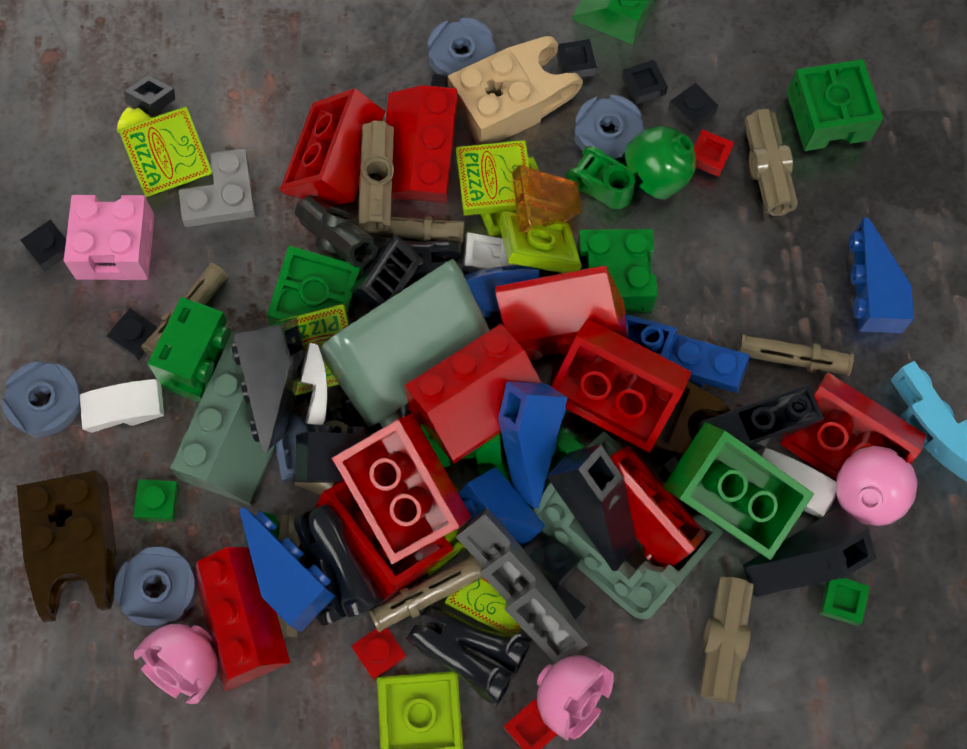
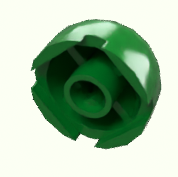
M662 125L648 128L637 134L626 145L625 159L631 175L638 173L639 177L643 180V183L639 186L654 198L665 200L677 194L690 182L696 170V156L692 141L688 136L672 127Z

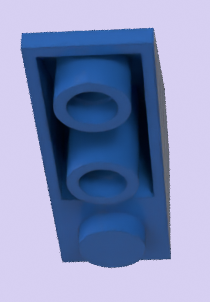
M863 218L849 237V250L854 252L855 263L851 269V283L856 285L857 296L853 302V316L858 318L859 331L903 333L914 320L912 285L870 219Z
M507 381L498 422L512 485L524 501L533 508H539L542 494L546 489V479L552 456L556 450V440L561 421L565 415L568 397L547 384Z
M243 506L239 512L261 596L289 626L302 632L335 597L326 587L331 580L315 564L308 569L299 560L304 553L288 537L281 542L272 533L277 526L261 510L254 515Z

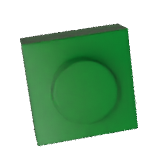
M138 479L133 518L137 521L175 522L180 489L179 483L177 481Z
M846 578L827 581L819 614L851 625H861L870 586Z

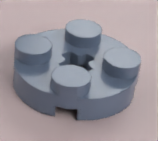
M459 18V22H452L450 24L449 20L440 23L432 31L428 40L429 65L438 75L448 78V75L495 54V43L492 40L490 30L483 23L472 18ZM463 46L468 47L467 54L464 55L456 54L454 50L455 47L459 49Z
M609 95L608 99L597 100L598 97L592 98L584 103L577 113L574 141L582 151L587 146H594L603 151L607 156L621 162L625 159L626 145L637 134L644 131L641 120L642 115L635 104L621 96ZM614 124L616 126V133L607 134L603 132V128L600 126Z
M42 361L28 363L16 370L9 377L5 385L8 389L5 393V400L2 398V409L6 418L18 430L30 434L37 439L45 438L64 430L81 413V387L73 374L66 367L55 363L56 365L51 363L44 364ZM42 391L44 394L51 392V397L46 405H33L38 400L36 397L38 392Z
M151 547L138 552L139 555L135 556L130 562L127 561L120 568L115 581V598L123 613L134 623L151 629H158L165 625L183 621L188 611L192 608L197 596V583L192 565L179 553L165 547ZM161 577L162 583L167 586L166 590L160 593L159 597L153 598L152 593L146 591L147 585L154 584L156 578Z

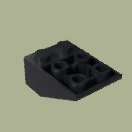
M297 317L253 326L234 334L235 342H232V354L235 363L242 366L245 379L241 382L242 395L246 404H251L254 416L250 423L251 432L255 442H260L262 452L271 449L286 433L305 357Z

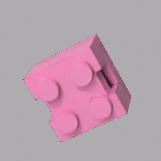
M96 195L71 196L64 263L76 280H148L155 215L145 195H121V199L116 202H99Z

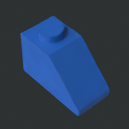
M496 467L468 482L458 493L472 516L468 521L488 508L523 549L545 527V524Z

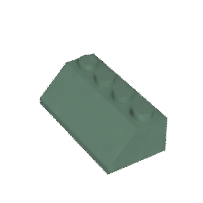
M232 331L170 469L182 482L251 506L276 445L268 451L262 452L260 442H255L253 439L250 423L254 416L251 404H246L241 390V382L245 380L242 366L235 363L232 354V342H235L234 334L238 332ZM296 395L294 398L293 406L298 395Z

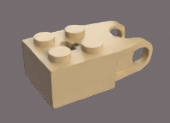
M545 36L508 47L448 75V88H457L458 92L457 114L477 145L501 142L541 123V118L572 99L579 92L583 85V80L579 74L563 73L553 75L542 69L558 53L559 44L555 38Z

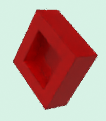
M702 129L694 145L696 168L719 177L734 142Z
M376 628L351 645V648L373 681L407 658L388 628L380 633Z
M535 699L503 726L520 749H542L558 735L543 722Z

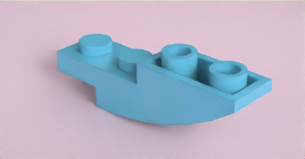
M913 361L903 366L891 378V382L909 407L900 418L925 433L926 438L923 447L943 466L967 482V419L959 424L956 422L949 404L941 400L932 387L929 375Z

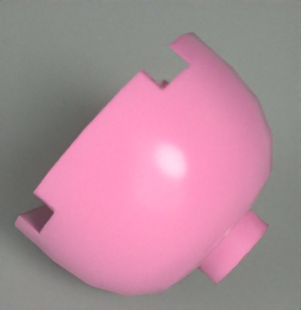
M871 446L859 449L846 459L838 472L836 494L839 504L846 513L862 524L876 527L892 524L902 518L915 501L918 481L914 468L909 462L906 463L903 458L899 457L896 451L890 448Z
M182 624L165 625L148 635L134 651L135 661L142 656L145 664L141 670L156 686L174 698H177L180 692L190 696L186 701L188 704L199 703L212 685L218 669L217 655L215 649L210 644L212 638L207 631L197 625H193L192 628Z
M572 655L559 660L554 665H547L537 680V685L539 686L537 707L543 722L567 741L569 737L573 740L578 739L600 715L602 710L595 707L601 695L609 698L613 688L614 673L597 661L580 655Z

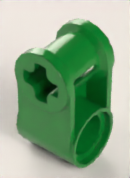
M594 146L585 147L581 160L575 168H570L566 173V179L575 189L587 193L612 209L625 208L632 200L635 174L631 175L626 165L607 156L603 151ZM613 185H621V186H623L624 188H622V189H616V188H613L612 186H613Z

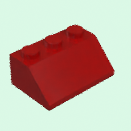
M420 85L389 93L386 123L394 127L392 161L394 173L392 177L391 198L448 204L458 110L457 88ZM379 175V181L383 180V177Z
M356 88L313 102L279 191L301 199H305L307 195L318 196L331 207L353 202L359 194L358 181L361 166L362 126L372 121H382L386 111Z
M606 265L495 286L504 328L525 350L530 361L558 353L567 355L577 333L587 318L627 338L624 301Z
M587 318L577 333L551 387L568 397L565 406L567 410L650 453L683 394L692 371Z
M500 324L404 385L409 410L454 464L501 433L498 416L507 381L541 383L525 350Z
M827 373L813 393L824 420L784 438L780 445L837 481L838 472L846 459L851 457L857 450L866 447L879 446L890 448L896 451L897 455L903 458L906 463L912 464L922 451L926 434L832 374Z
M413 413L396 420L332 458L391 564L458 529L472 517Z
M628 445L610 456L624 479L636 538L644 546L642 548L644 555L654 566L658 567L660 565L665 567L670 564L673 567L692 553L707 533L674 496L662 489L663 483Z
M345 481L339 482L323 491L315 506L317 508L326 504L330 505L336 514L340 516L345 527L344 532L356 558L385 599L383 602L399 595L401 588L405 586L407 589L410 588L454 550L443 536L391 564Z
M225 547L198 561L195 570L197 589L209 635L212 638L211 643L217 655L218 670L224 691L234 689L290 664L277 613L261 596L249 547Z

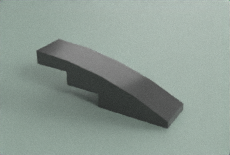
M488 508L458 529L455 537L482 565L480 574L506 600L505 611L554 663L574 655L588 645L589 640L543 573Z

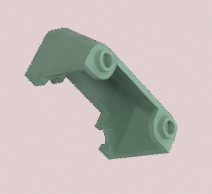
M451 259L338 332L323 344L320 352L323 361L367 426L371 428L379 422L381 427L384 428L402 416L398 409L408 403L404 388L405 384L486 334L490 329L462 271L454 259Z
M604 431L587 446L591 447L601 444L609 457L623 449L619 443ZM551 482L542 495L539 508L533 509L534 513L545 524V527L539 534L545 540L550 535L579 556L581 560L577 568L628 613L639 619H649L654 615L724 533L704 516L690 514L707 535L687 557L673 567L670 564L665 567L660 565L658 567L654 566L642 551L644 546L636 538V548L617 571H612Z

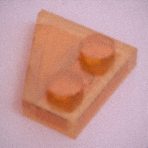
M521 165L512 172L519 232H529L533 227L540 225L543 227L551 226L557 221L573 220L582 213L578 182Z

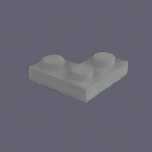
M245 148L210 153L214 184L179 189L182 222L185 227L256 217L248 156Z

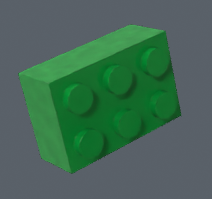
M706 422L662 487L672 496L769 560L772 559L814 495L812 491L731 434Z

